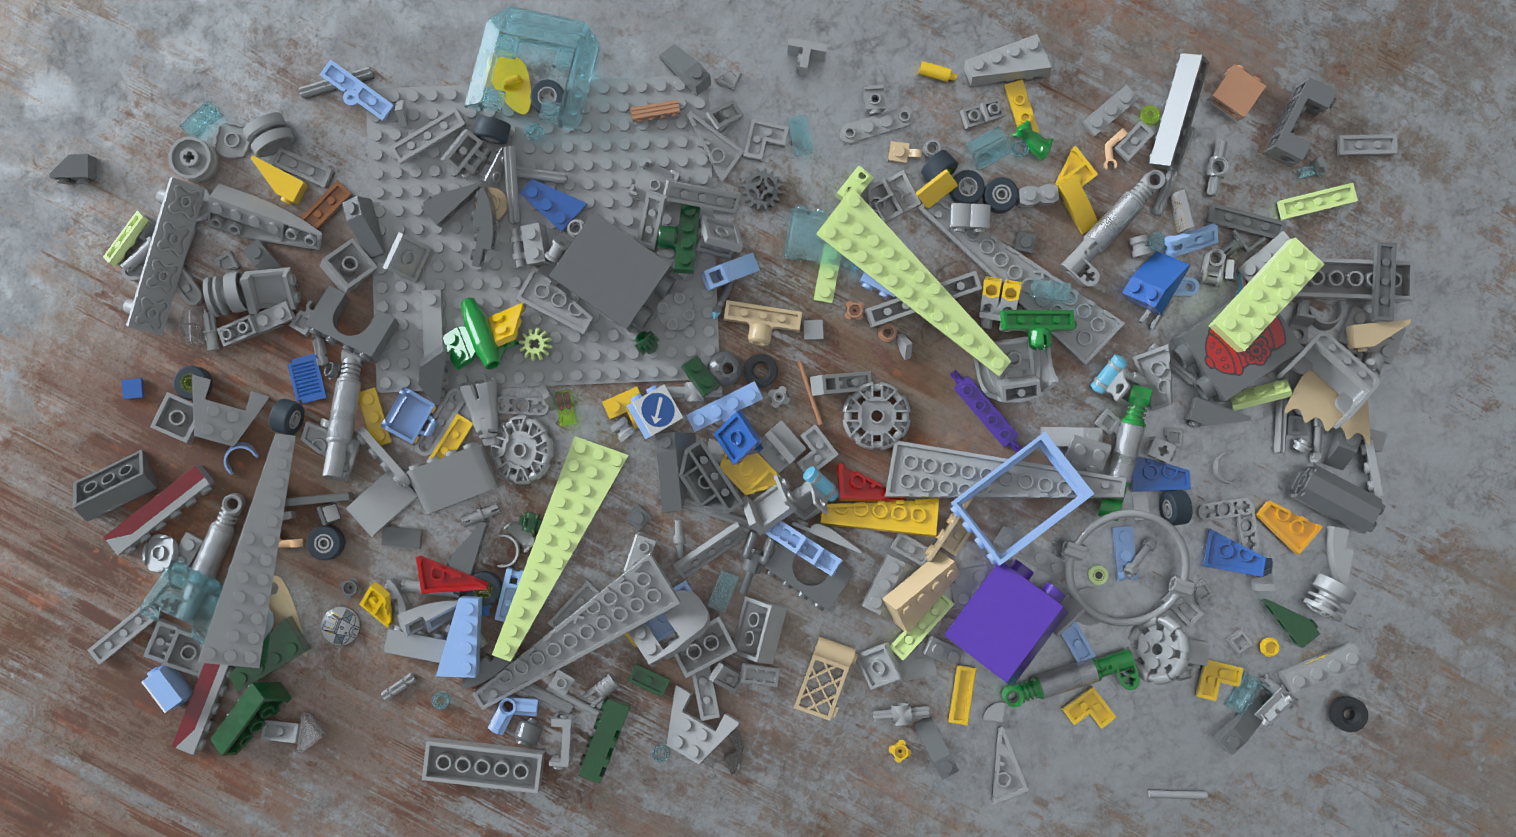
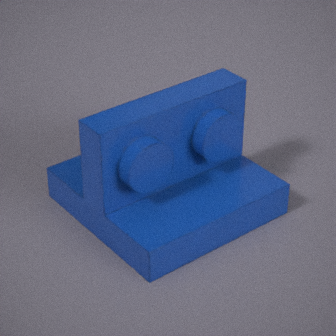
M736 411L714 433V436L733 465L739 464L747 455L759 453L764 449L761 445L762 441L742 411Z

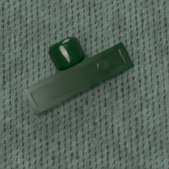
M681 204L678 226L663 225L659 228L658 247L676 251L674 273L694 274L700 207Z

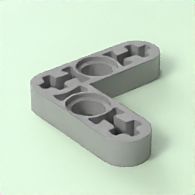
M1237 498L1202 503L1197 507L1196 514L1201 520L1209 521L1235 517L1239 544L1245 546L1248 543V537H1243V534H1252L1253 536H1249V541L1253 542V546H1250V549L1254 552L1258 550L1259 538L1255 510L1250 499ZM1243 501L1244 504H1248L1245 512L1243 509H1235L1234 507L1243 505ZM1223 504H1227L1230 508L1229 513L1223 515L1220 511V507ZM1206 507V509L1210 510L1215 509L1216 513H1208L1206 517V515L1202 514V511ZM1245 520L1251 522V528L1248 531L1242 529V523Z

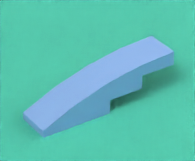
M780 521L765 532V534L832 577L843 562L842 559L783 521Z

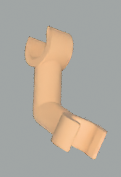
M1123 128L1105 144L1106 161L1103 165L1105 170H1107L1108 162L1113 163L1114 169L1117 167V162L1113 157V147L1128 134Z
M280 538L278 548L303 547V539L282 540Z

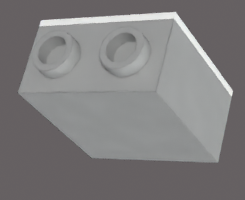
M638 532L635 535L624 572L650 552L653 555L658 538Z

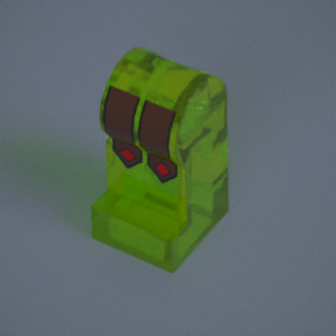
M571 389L555 392L559 426L579 424Z

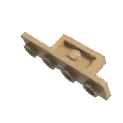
M973 498L962 505L965 510ZM953 513L946 521L948 523L945 530L942 528L936 536L937 542L935 545L931 544L925 552L927 555L925 560L927 562L933 559L939 548L956 557L970 536L963 527L964 521L960 516L957 518Z

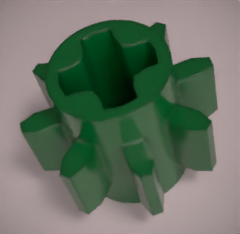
M651 330L648 333L642 331L636 336L635 341L637 343L634 346L642 355L645 353L652 354L658 348L657 342L659 339Z
M526 511L525 516H520L518 525L523 526L522 531L536 533L537 529H540L543 520L539 519L540 514Z

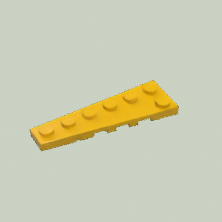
M939 499L827 504L828 513L824 514L822 512L821 525L936 537Z

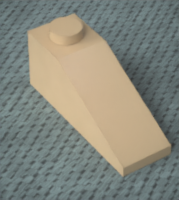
M1411 319L1345 326L1348 349H1355V352L1368 351L1367 347L1376 346L1411 324Z

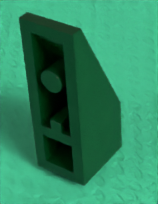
M1264 598L1261 600L1297 647L1304 648L1320 635L1317 630L1318 625L1311 618L1308 619Z

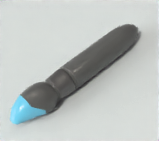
M734 281L725 285L717 305L712 311L713 319H716L721 314L722 308L733 288Z

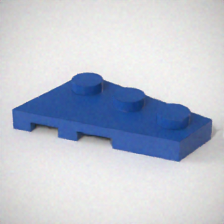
M531 179L519 192L561 232L588 205L534 179Z
M1139 456L1136 458V467L1131 481L1132 492L1191 489L1190 470L1160 463L1149 458L1146 459Z
M1209 529L1204 567L1259 577L1264 576L1266 557Z

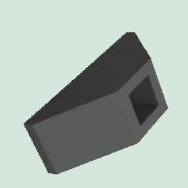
M444 344L423 358L420 365L418 385L435 405H439L440 399H444L445 388L442 387V383L447 381L448 370L444 369L445 363L449 364L450 352H447V345Z

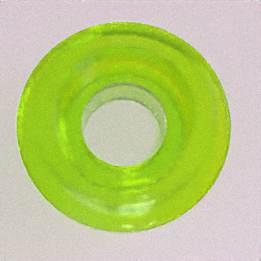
M1147 105L1141 110L1140 117L1145 124L1151 125L1159 120L1160 112L1157 107ZM1149 111L1153 113V117L1148 116Z

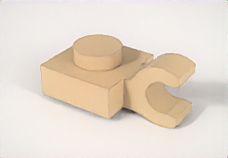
M891 141L888 161L907 164L908 158L921 160L922 150L909 149L910 143Z

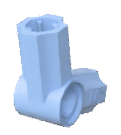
M513 695L504 698L499 703V707L488 728L496 734L503 735L513 715L537 716L539 699L521 698ZM510 701L513 704V709L505 708L504 702Z

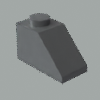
M1337 428L1324 464L1344 470L1357 453L1363 435L1355 433L1348 440L1343 429Z

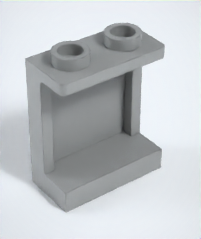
M290 267L244 271L240 278L249 314H257L261 308H270L284 301H289L291 310H296L301 301L300 293L296 291L295 287L296 277L292 274Z
M778 474L774 476L776 484L754 500H751L746 495L741 498L744 503L742 506L749 526L760 535L798 510L795 504L796 498L789 489L791 488L790 483L786 478L782 479Z
M556 712L551 719V727H563L561 755L554 754L549 761V766H554V769H565L569 767L573 760L575 713Z

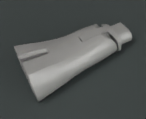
M496 379L471 381L459 385L469 409L474 428L479 438H482L483 445L497 444L495 436L499 434Z

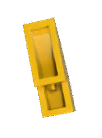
M1072 174L1055 185L1058 186V192L1064 200V206L1081 234H1084L1091 230L1098 221L1076 175Z

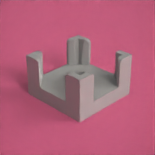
M645 157L641 164L642 169L635 184L631 185L628 193L630 196L645 203L646 193L649 190L663 195L666 180L679 182L681 179L680 173L673 170L668 171ZM666 201L665 210L670 201Z

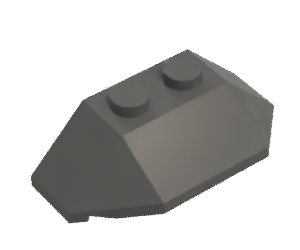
M702 439L685 449L679 477L701 509L729 514L744 504Z

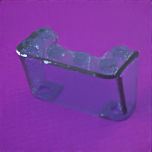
M799 205L791 209L783 258L797 261L804 259L838 265L841 269L857 272L859 270L855 264L816 235L831 214H826V211L822 209L809 211L807 207Z
M173 560L141 602L139 613L158 621L160 610L192 625L191 638L204 644L223 589V584L219 583L216 579L202 574L198 570L188 567L181 561ZM151 608L154 613L148 611V609ZM197 631L201 632L205 638L201 637Z

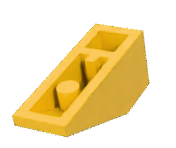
M252 155L251 160L276 194L282 196L280 200L289 205L292 202L299 205L309 185Z

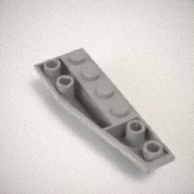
M218 184L209 196L208 226L244 239H259L264 242L316 250L321 248L322 233L273 203L222 184Z

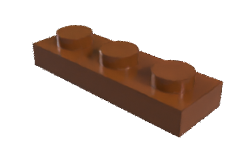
M337 180L300 219L319 230L338 211L342 203L347 201L353 194Z

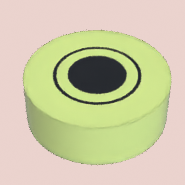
M1093 566L1088 571V579L1093 584L1102 585L1108 579V571L1103 566Z

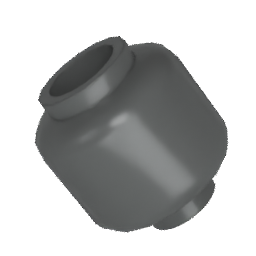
M528 718L527 721L521 720L514 733V738L517 740L516 743L527 748L537 745L542 733V728L538 726L539 722Z

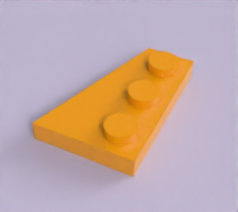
M1266 501L1255 514L1296 555H1299L1323 528V526L1315 524L1303 516H1298L1292 513L1291 510L1272 501Z

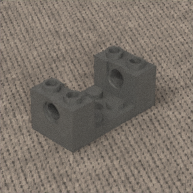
M1310 77L1297 85L1263 154L1288 167L1306 160L1311 152L1309 149L1311 142L1293 134L1298 126L1297 119L1304 111L1317 116L1320 112L1324 113L1328 108L1331 109L1336 102L1335 95L1337 90Z

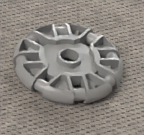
M873 382L865 383L859 386V391L849 395L844 403L842 411L844 412V420H842L847 435L852 437L856 441L855 443L862 448L868 450L889 449L901 437L904 438L909 430L911 420H909V412H911L906 397L901 395L897 391L898 389L891 384L880 382V384H873ZM873 391H880V397H873ZM862 396L866 401L860 405L857 400ZM891 396L896 400L894 405L888 401ZM875 410L882 413V419L878 422L874 421L871 417L872 412ZM852 412H858V420H852ZM896 412L902 413V420H896ZM860 427L866 432L863 436L857 432ZM893 427L896 432L891 436L888 431ZM873 435H880V441H873Z
M525 415L511 417L509 421H504L500 424L498 428L499 434L495 436L497 444L491 445L490 448L491 459L496 464L497 472L505 480L514 481L518 485L531 484L535 479L542 478L550 468L551 464L549 462L554 454L553 441L548 436V429L535 418L530 419L529 416ZM527 426H529L528 432L525 431V428ZM520 445L524 447V453L522 455L518 453V447ZM539 454L543 455L542 461L538 460ZM504 456L507 460V462L503 463L502 458ZM528 468H531L533 472L529 473Z
M1156 616L1149 622L1132 627L1128 637L1131 640L1130 647H1127V649L1132 653L1139 678L1148 683L1154 682L1156 685H1163L1173 682L1175 677H1180L1184 673L1190 661L1188 660V655L1191 653V646L1187 633L1183 632L1182 626L1176 620L1169 616ZM1161 624L1164 626V630H1160ZM1147 627L1149 632L1146 633L1143 629ZM1136 641H1140L1138 648H1135ZM1158 644L1162 646V653L1160 655L1155 650ZM1177 650L1181 651L1180 658L1176 657ZM1142 659L1145 663L1141 665L1138 660ZM1154 669H1157V674H1153Z

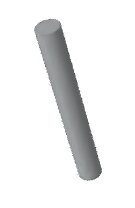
M549 686L546 688L547 692L596 717L600 712L599 709L592 708L590 704L568 693L564 696Z
M1148 791L1149 798L1206 800L1208 798L1207 792Z

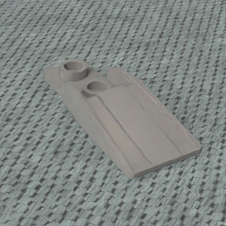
M800 519L797 522L792 521L791 523L795 527L861 554L864 553L863 550L828 526L817 523L810 528L807 527L809 523Z

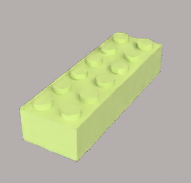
M1296 237L1288 240L1216 317L1209 327L1237 353L1245 351L1323 267L1324 263Z

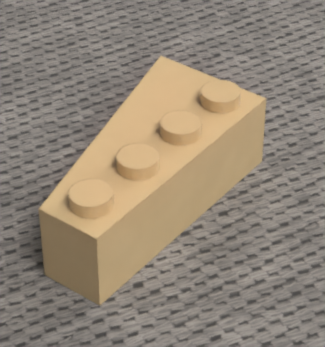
M941 551L938 552L931 561L926 562L883 598L893 622L907 634L910 633L960 575L955 561Z

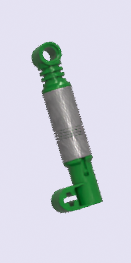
M1133 384L1129 398L1131 406L1128 405L1127 407L1130 410H1127L1128 415L1122 418L1108 470L1109 476L1126 478L1124 498L1126 489L1132 481V475L1136 467V458H1138L1146 424L1144 422L1145 419H1143V417H1146L1144 412H1147L1145 407L1148 408L1153 391L1151 388ZM1103 498L1098 516L1102 517L1112 512L1121 511L1124 498Z
M1129 649L1098 659H1086L1079 663L1077 662L1036 675L1030 680V683L1027 681L1025 684L1021 683V686L1019 684L1013 687L1007 685L1002 690L1001 695L1008 706L1016 708L1025 703V700L1028 702L1030 699L1034 700V697L1041 700L1053 697L1060 693H1066L1079 687L1099 682L1103 677L1115 674L1118 684L1129 691L1139 686L1140 678L1132 653ZM1127 669H1131L1126 671V674L1131 677L1128 679L1129 682L1127 683L1125 682L1127 680V676L1120 672ZM1012 692H1016V698L1014 700H1009V694Z

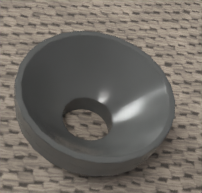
M721 351L710 358L707 369L719 385L729 386L740 378L742 364L735 354ZM727 362L733 367L730 374H725L722 370L723 365Z

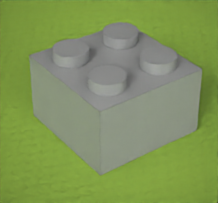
M167 392L150 427L185 443L192 444L195 438L193 403Z

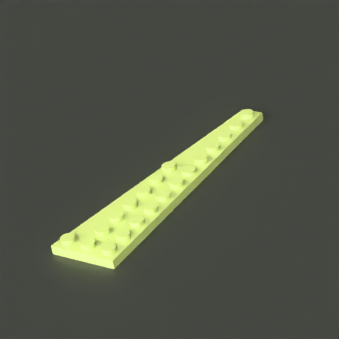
M852 187L816 235L1000 377L1011 360Z
M574 436L492 653L493 656L512 661L629 455Z

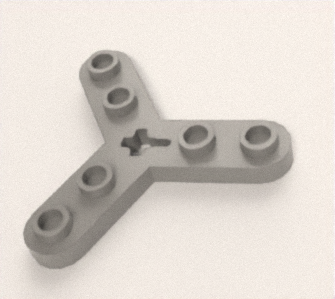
M194 227V231H193V234H192V237H191V241H190V244H189V248H190V245H191V243H192V240H193V238H194V236H195V232H196L195 227ZM145 260L130 274L121 268L122 276L130 281L140 280ZM183 266L176 291L184 302L197 306L204 300L203 291Z

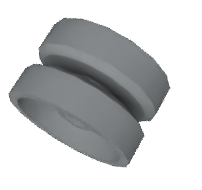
M280 112L260 116L243 128L247 141L252 142L251 149L256 157H267L276 154L279 147L285 149L294 141V136L291 130L285 127L286 121Z
M193 136L177 140L171 146L168 154L172 170L178 176L195 183H204L212 179L217 174L220 166V159L216 149Z

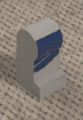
M1262 555L1266 557L1264 576L1251 575V590L1274 591L1273 560L1271 555Z

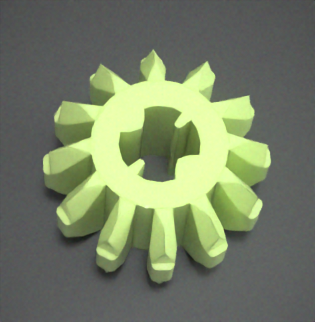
M536 328L534 334L533 330L529 329L530 336L523 333L522 336L526 340L519 341L520 344L525 345L520 348V351H526L524 354L525 358L531 355L532 361L536 360V356H538L539 360H543L542 353L546 356L549 355L546 348L552 349L551 345L546 344L552 339L550 337L545 338L547 335L546 331L540 334V329ZM539 340V341H540V343H538V344L540 345L539 348H535V347H534V348L532 349V346H534V345H532V342H533V341H536V342H537V341Z

